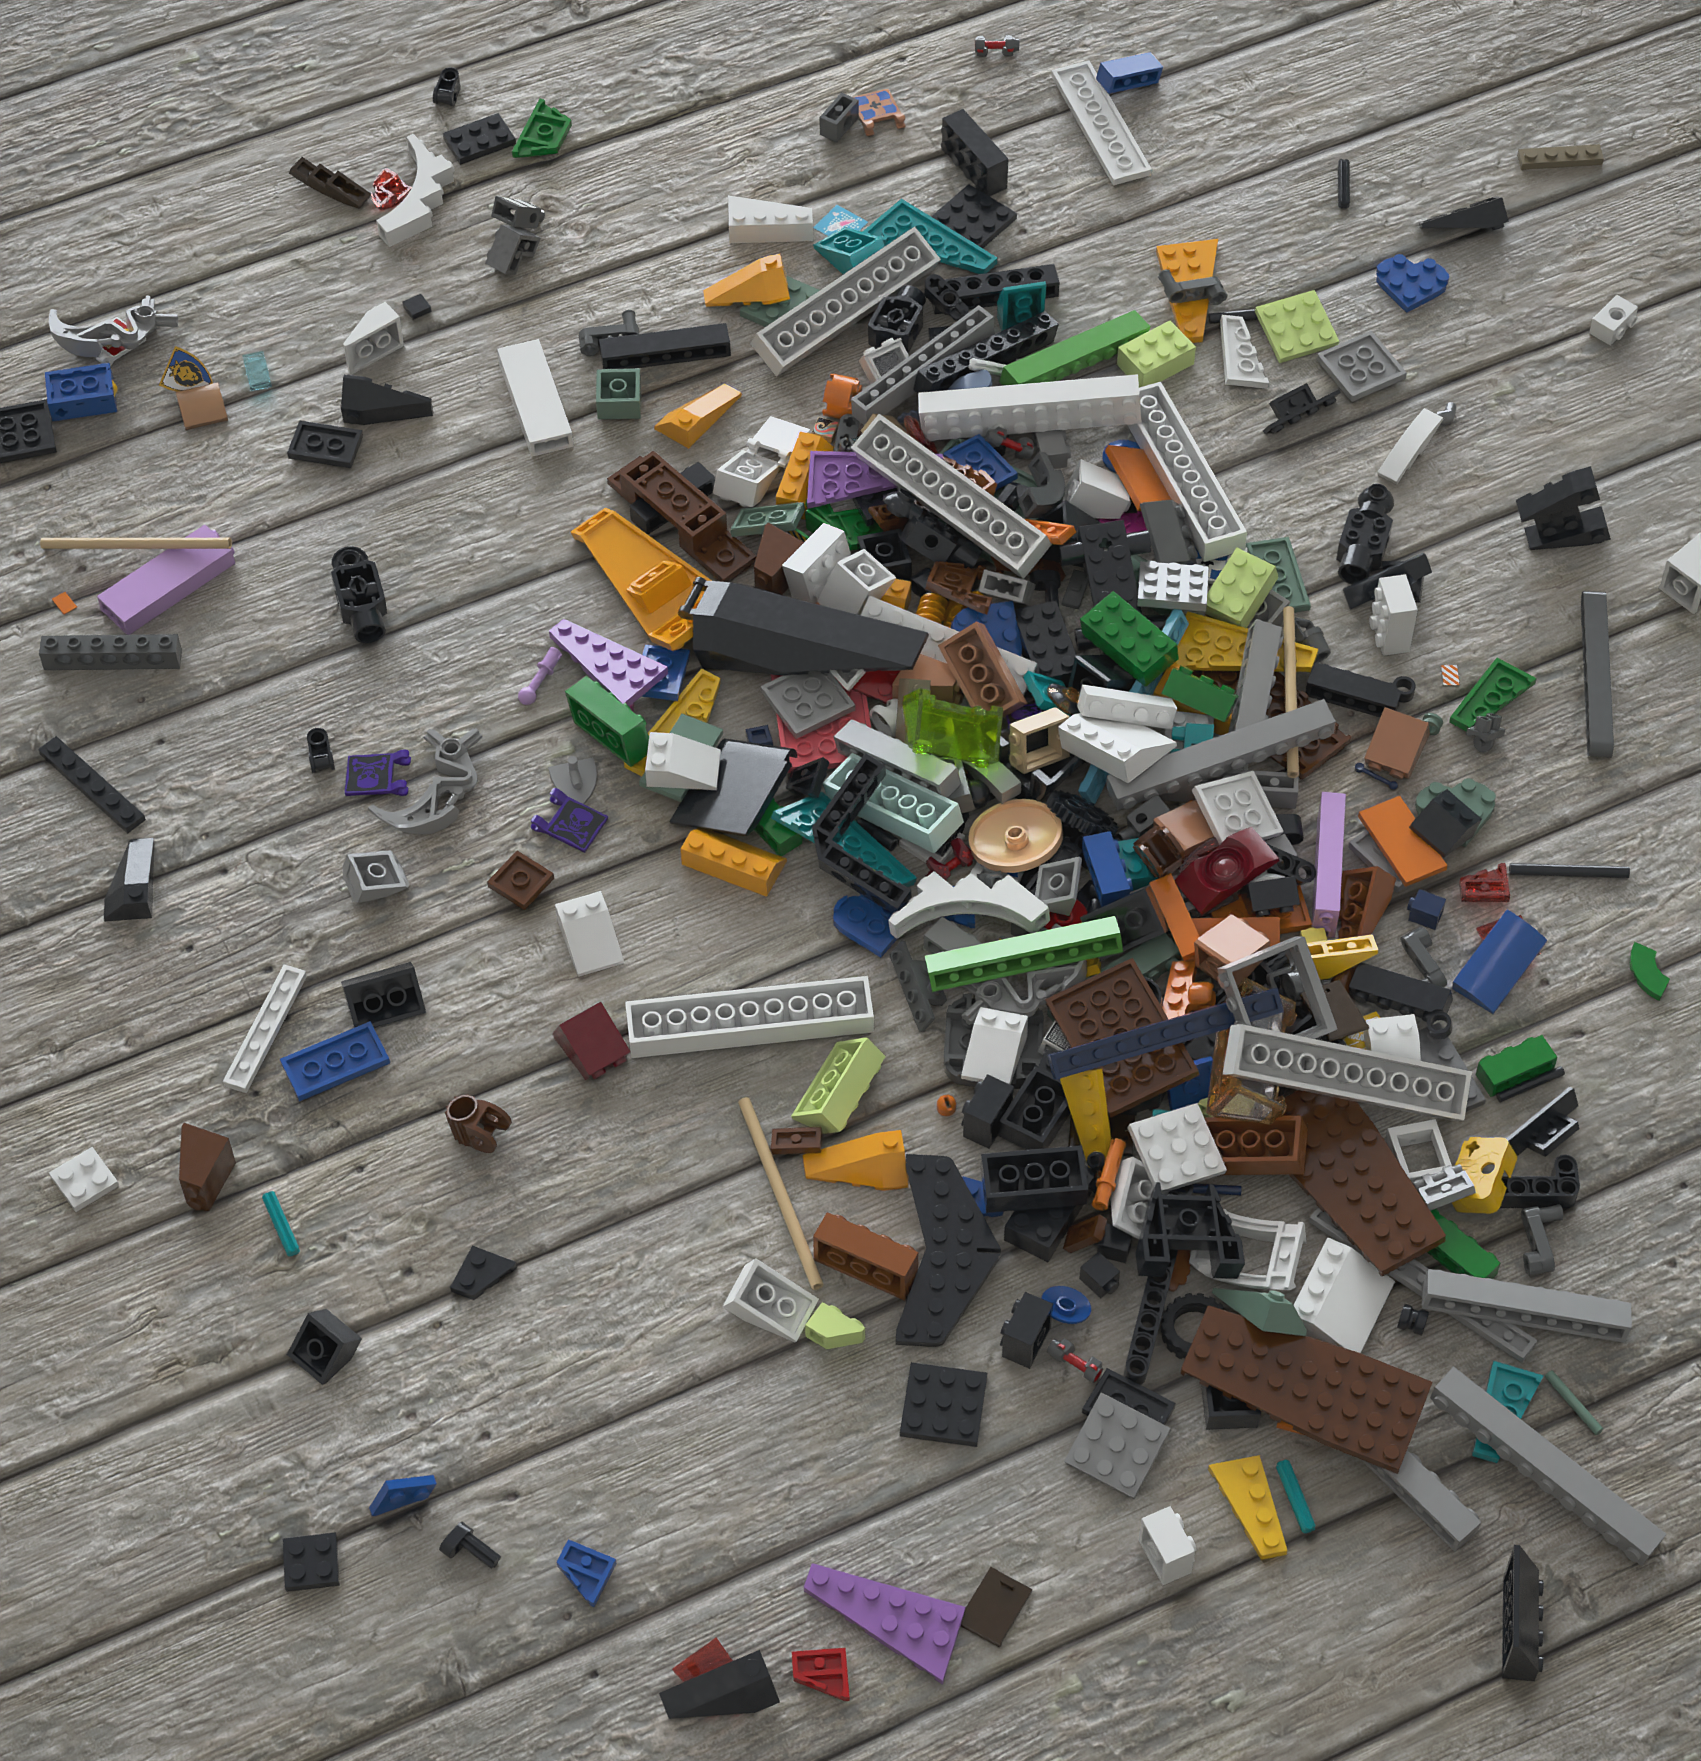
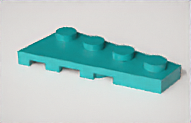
M1493 1361L1486 1392L1521 1419L1544 1375ZM1477 1437L1475 1438L1472 1456L1498 1463L1500 1456L1496 1450L1488 1444L1479 1441Z

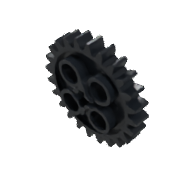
M1055 790L1051 792L1046 801L1047 807L1056 814V817L1088 836L1111 831L1114 838L1118 831V823L1114 821V818L1109 817V814L1103 811L1102 808L1095 807L1094 803H1089L1086 799L1076 794Z

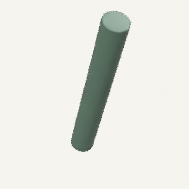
M1553 1370L1549 1371L1545 1378L1595 1435L1600 1434L1603 1431V1427Z

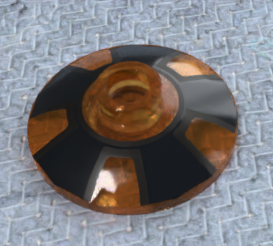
M1051 684L1047 688L1049 698L1058 708L1071 716L1080 713L1077 707L1080 694L1076 689L1072 687L1066 688L1058 684Z

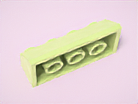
M867 1037L836 1042L791 1117L806 1126L821 1127L824 1134L842 1131L847 1125L849 1116L858 1107V1101L863 1093L869 1089V1083L881 1069V1064L886 1056Z

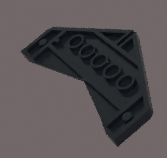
M906 1154L905 1170L910 1183L926 1250L896 1329V1345L938 1347L945 1343L1001 1258V1248L954 1161L950 1157Z

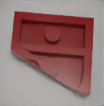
M846 1648L792 1651L794 1682L840 1700L850 1701Z

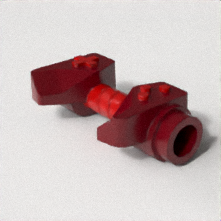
M961 838L952 840L950 843L955 857L942 864L930 856L926 860V865L930 871H928L925 877L934 871L947 881L951 876L950 872L957 866H971L974 857L970 848L964 844Z

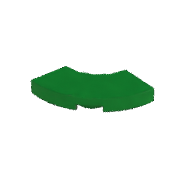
M1634 941L1630 953V969L1639 987L1649 996L1660 1001L1670 978L1663 975L1656 965L1655 957L1657 951Z

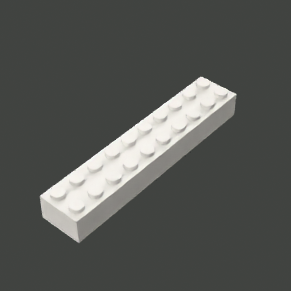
M913 227L756 333L750 344L777 377L876 310L883 297L896 296L901 287L911 286L933 271L941 259L916 227Z
M1138 374L918 393L923 441L968 438L978 434L986 436L989 429L994 430L998 426L1006 429L1007 434H1022L1141 423Z
M1161 382L1140 387L1141 423L1128 425L1140 449L1145 451L1170 498L1183 506L1186 513L1184 521L1189 526L1192 534L1190 538L1203 561L1206 562L1230 555L1236 547L1244 551L1246 549L1247 531Z
M881 414L877 415L851 447L860 460L898 488L911 493L917 502L1022 579L1026 577L1052 545L1047 535Z
M868 976L625 1002L631 1058L874 1032V1015Z
M1237 1024L1230 1026L1223 1075L1450 1121H1464L1472 1071Z

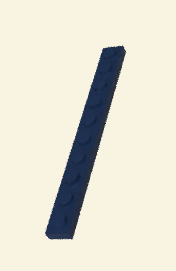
M1278 988L1241 998L1250 1022L1284 1012ZM1225 1002L1047 1056L1053 1079L1057 1080L1229 1029L1236 1020L1233 1012L1228 1009Z

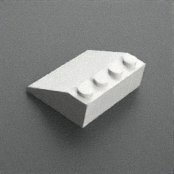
M1081 713L1072 715L1058 726L1062 749L1126 783L1131 782L1177 746V742L1144 725L1082 716Z
M1327 1238L1294 1303V1307L1307 1330L1306 1336L1361 1353L1395 1281L1387 1275L1380 1276L1378 1269L1371 1262L1368 1263L1352 1247Z

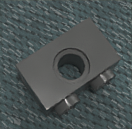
M841 92L819 117L820 135L838 142L859 118V100Z

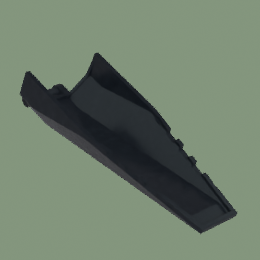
M702 577L695 578L690 595L678 611V615L681 618L693 620V650L701 667L709 669L772 675L808 674L809 671H820L822 674H826L830 670H842L843 673H849L851 669H863L865 672L913 670L929 637L928 632L790 598L748 584L707 581ZM701 591H705L697 608L692 609Z

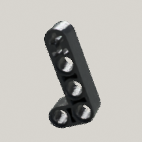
M1570 1155L1558 1156L1554 1162L1551 1176H1511V1178L1502 1176L1501 1180L1507 1189L1500 1208H1528L1533 1206L1542 1208L1560 1204L1562 1208L1572 1207L1580 1190L1576 1160Z

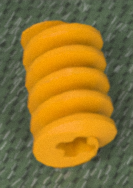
M936 593L924 594L920 598L916 614L942 625L948 601L945 597Z

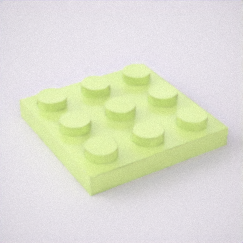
M1315 290L1257 306L1255 309L1257 318L1279 363L1339 345V339Z

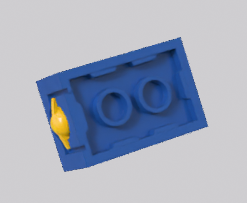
M110 363L45 372L47 403L52 422L117 412L116 393L118 387L114 383Z

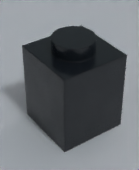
M1106 1223L1103 1239L1095 1243L1094 1246H1098L1097 1253L1100 1252L1106 1259L1126 1264L1133 1236L1114 1227L1112 1224Z
M1100 1252L1096 1253L1080 1267L1079 1279L1100 1299L1107 1293L1112 1294L1118 1288L1120 1271Z

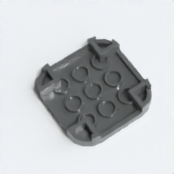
M972 993L963 994L962 998L954 1001L952 1005H948L943 1064L945 1073L950 1080L959 1085L976 1087L978 1082L961 1079L974 1023L968 1025L961 1015L976 1002L975 998H972ZM1021 996L1020 999L1026 1000L1028 997ZM1039 1008L1034 1015L1028 1017L1027 1039L1010 1084L1014 1086V1089L1022 1087L1035 1066L1038 1067L1042 1059V1054L1038 1050L1043 1041L1044 1015L1043 1010Z

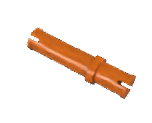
M1111 1139L1101 1176L1096 1181L1097 1190L1092 1206L1097 1210H1107L1111 1193L1115 1191V1179L1124 1149L1126 1148V1143L1121 1139Z

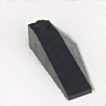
M1494 196L1470 204V208H1459L1453 210L1451 214H1442L1419 222V226L1422 228L1492 227V230H1497L1505 227L1504 223L1509 222L1503 198Z
M344 374L341 399L343 423L370 425L430 417L434 413L432 399L407 390L403 392L391 389L392 385L386 383L384 386L372 383V379L368 377Z
M154 838L130 839L104 899V922L152 918Z
M760 1650L659 1693L669 1719L756 1713L780 1703Z

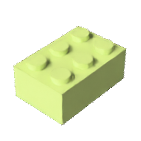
M1168 321L1118 347L1117 365L1126 375L1138 374L1140 388L1161 382L1194 365L1196 346L1171 321Z
M1236 547L1207 593L1205 614L1217 620L1247 628L1279 578L1276 566Z

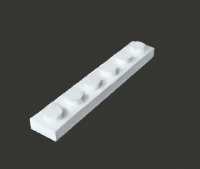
M283 965L223 1080L224 1087L243 1093L248 1092L307 977L306 971Z

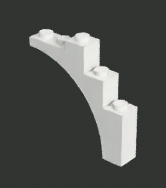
M414 134L406 137L408 152L417 165V175L413 187L406 198L395 209L376 220L378 234L388 247L431 228V217H433L431 210L443 204L442 195L444 192L442 187L454 182V167L452 163L447 161L442 155L435 157L433 152H429L426 149L424 142L419 140Z
M933 871L918 883V896L911 898L905 907L900 911L894 912L888 920L890 933L898 939L904 933L920 924L956 914H981L1001 918L1020 926L1031 934L1038 932L1050 921V914L1047 905L1009 875L997 881L992 889H990L972 873L960 879L955 887H953Z

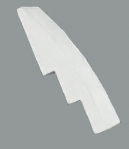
M1424 408L1391 450L1378 470V475L1397 485L1405 471L1409 470L1418 455L1423 453L1443 421V417Z

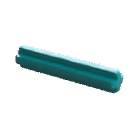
M275 1192L264 1193L262 1196L263 1202L287 1256L292 1257L299 1254V1246Z
M1287 1459L1279 1461L1276 1469L1300 1529L1303 1533L1312 1532L1315 1530L1316 1525L1292 1465Z

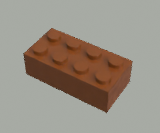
M1302 1116L1204 1117L1227 1169L1225 1174L1222 1175L1304 1174L1308 1129Z
M828 1212L813 1235L814 1261L905 1301L918 1271L919 1252L913 1247L906 1244L901 1245L886 1235H878L870 1231L864 1225L853 1224L841 1215H833Z

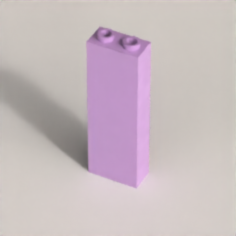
M204 524L185 538H220L215 530L209 529ZM233 547L231 549H167L99 594L97 598L100 609L126 635H130L234 565L233 554L235 551Z
M1322 792L1315 852L1316 877L1314 878L1312 927L1325 928L1327 938H1335L1340 912L1346 794Z

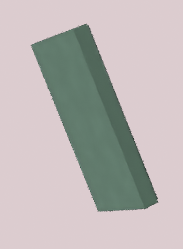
M1289 537L1246 543L1247 553L1276 566L1279 578L1272 587V590L1290 601L1289 606L1294 608V613L1309 611L1311 604Z
M681 714L670 733L715 748L723 735V729ZM646 773L643 774L639 781V786L682 802L689 790L684 788L647 787Z

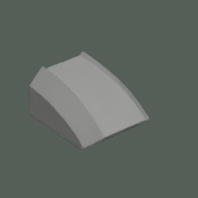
M391 850L347 854L343 864V880H345L351 894L352 902L359 903L380 899L398 893L409 886L403 868Z

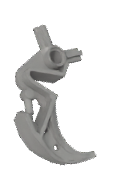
M146 296V299H142L141 306H135L126 310V323L129 332L111 319L87 327L70 326L60 322L57 317V310L54 309L50 310L49 327L54 340L69 353L82 357H99L103 346L112 345L113 347L123 346L129 350L136 349L139 343L157 329V326L178 327V315L157 314V311L154 310L155 300L150 299V296Z
M471 729L459 740L456 738L445 739L436 730H427L424 739L436 748L435 762L437 771L451 777H433V784L429 785L419 801L402 811L387 812L379 809L374 804L370 805L368 810L382 822L406 833L433 834L448 827L457 820L460 811L454 804L457 800L462 799L466 792L471 791L478 782L476 771L467 752L470 747L482 739L478 729ZM444 793H450L451 797L445 803V807L442 810H438L439 797Z
M1055 924L1052 927V929L1060 928L1062 926ZM1087 960L1027 972L1029 997L1026 1000L1019 998L1005 977L987 980L983 983L963 985V988L975 994L976 1002L961 1016L968 1025L973 1024L980 1007L1031 1017L1035 1014L1039 1005L1046 1004L1045 999L1058 993L1060 989L1064 991L1086 979ZM1044 987H1051L1046 991L1040 989Z

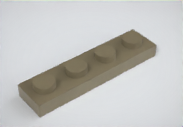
M1600 144L1518 149L1517 154L1521 170L1603 165L1604 160Z

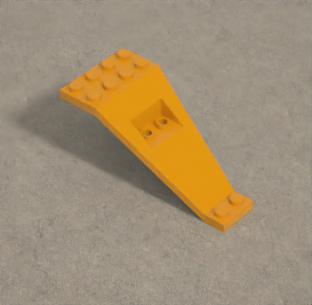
M604 508L571 531L575 540L586 545L652 643L674 651L682 648L685 642L693 638V620L681 618L678 615V611L690 595L696 577H702L707 581L712 580L613 510ZM701 591L692 609L697 608L705 591Z

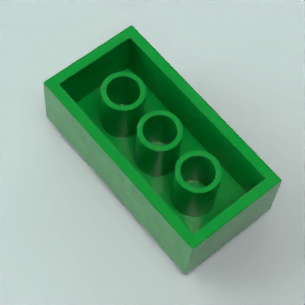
M1114 591L1080 618L1082 634L1145 687L1179 659L1177 643Z
M587 676L565 691L573 721L582 730L630 767L647 756L649 735L646 730L647 723L643 716L635 714L626 703L622 704L613 693H608L597 681L593 682Z

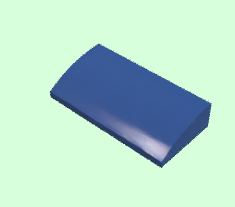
M1507 909L1453 980L1452 989L1494 1014L1547 943V939L1530 924Z

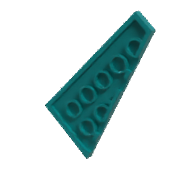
M902 198L862 231L881 237L884 246H887L913 227H916L941 259L940 263L978 274H986L998 262L996 256Z
M820 792L817 799L807 797L773 811L771 819L815 843L812 827L831 802V799L825 793ZM855 821L852 822L837 843L844 848V851L857 859L860 857L866 865L876 871H882L884 876L897 884L901 883L908 888L913 886L917 880L913 873Z

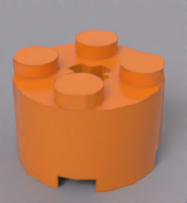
M831 373L830 378H832V381L827 380L823 402L827 403V409H823L822 413L823 416L841 419L845 414H852L851 399L862 391V385H860L858 378Z

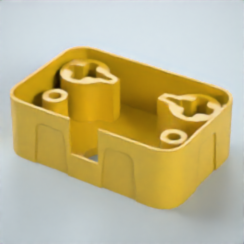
M1470 1137L1468 1141L1463 1142L1455 1165L1460 1164L1463 1171L1467 1173L1474 1184L1476 1193L1451 1202L1457 1212L1491 1214L1499 1210L1507 1189L1501 1180L1504 1170L1508 1177L1511 1178L1517 1161V1155L1507 1139ZM1489 1164L1495 1165V1169L1491 1173H1482L1485 1166Z

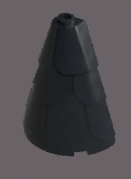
M1048 727L1026 735L1027 753L1048 746ZM1010 728L995 730L987 735L989 755L1002 763L1021 782V793L1015 796L1017 799L1042 800L1054 791L1068 776H1071L1081 764L1087 762L1070 753L1068 758L1023 774L1010 764Z

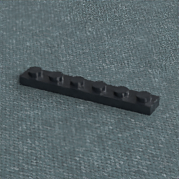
M57 736L38 749L39 754L127 834L146 820L140 810Z

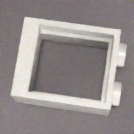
M1436 1119L1387 1129L1385 1142L1412 1183L1422 1179L1421 1176L1429 1173L1432 1175L1443 1171L1442 1168L1448 1165L1452 1167ZM1432 1141L1441 1167L1409 1173L1401 1147Z

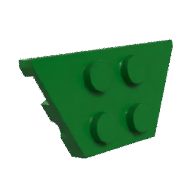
M539 98L512 150V158L557 154L572 126L571 119L561 114L555 107L550 108L545 104L544 99Z

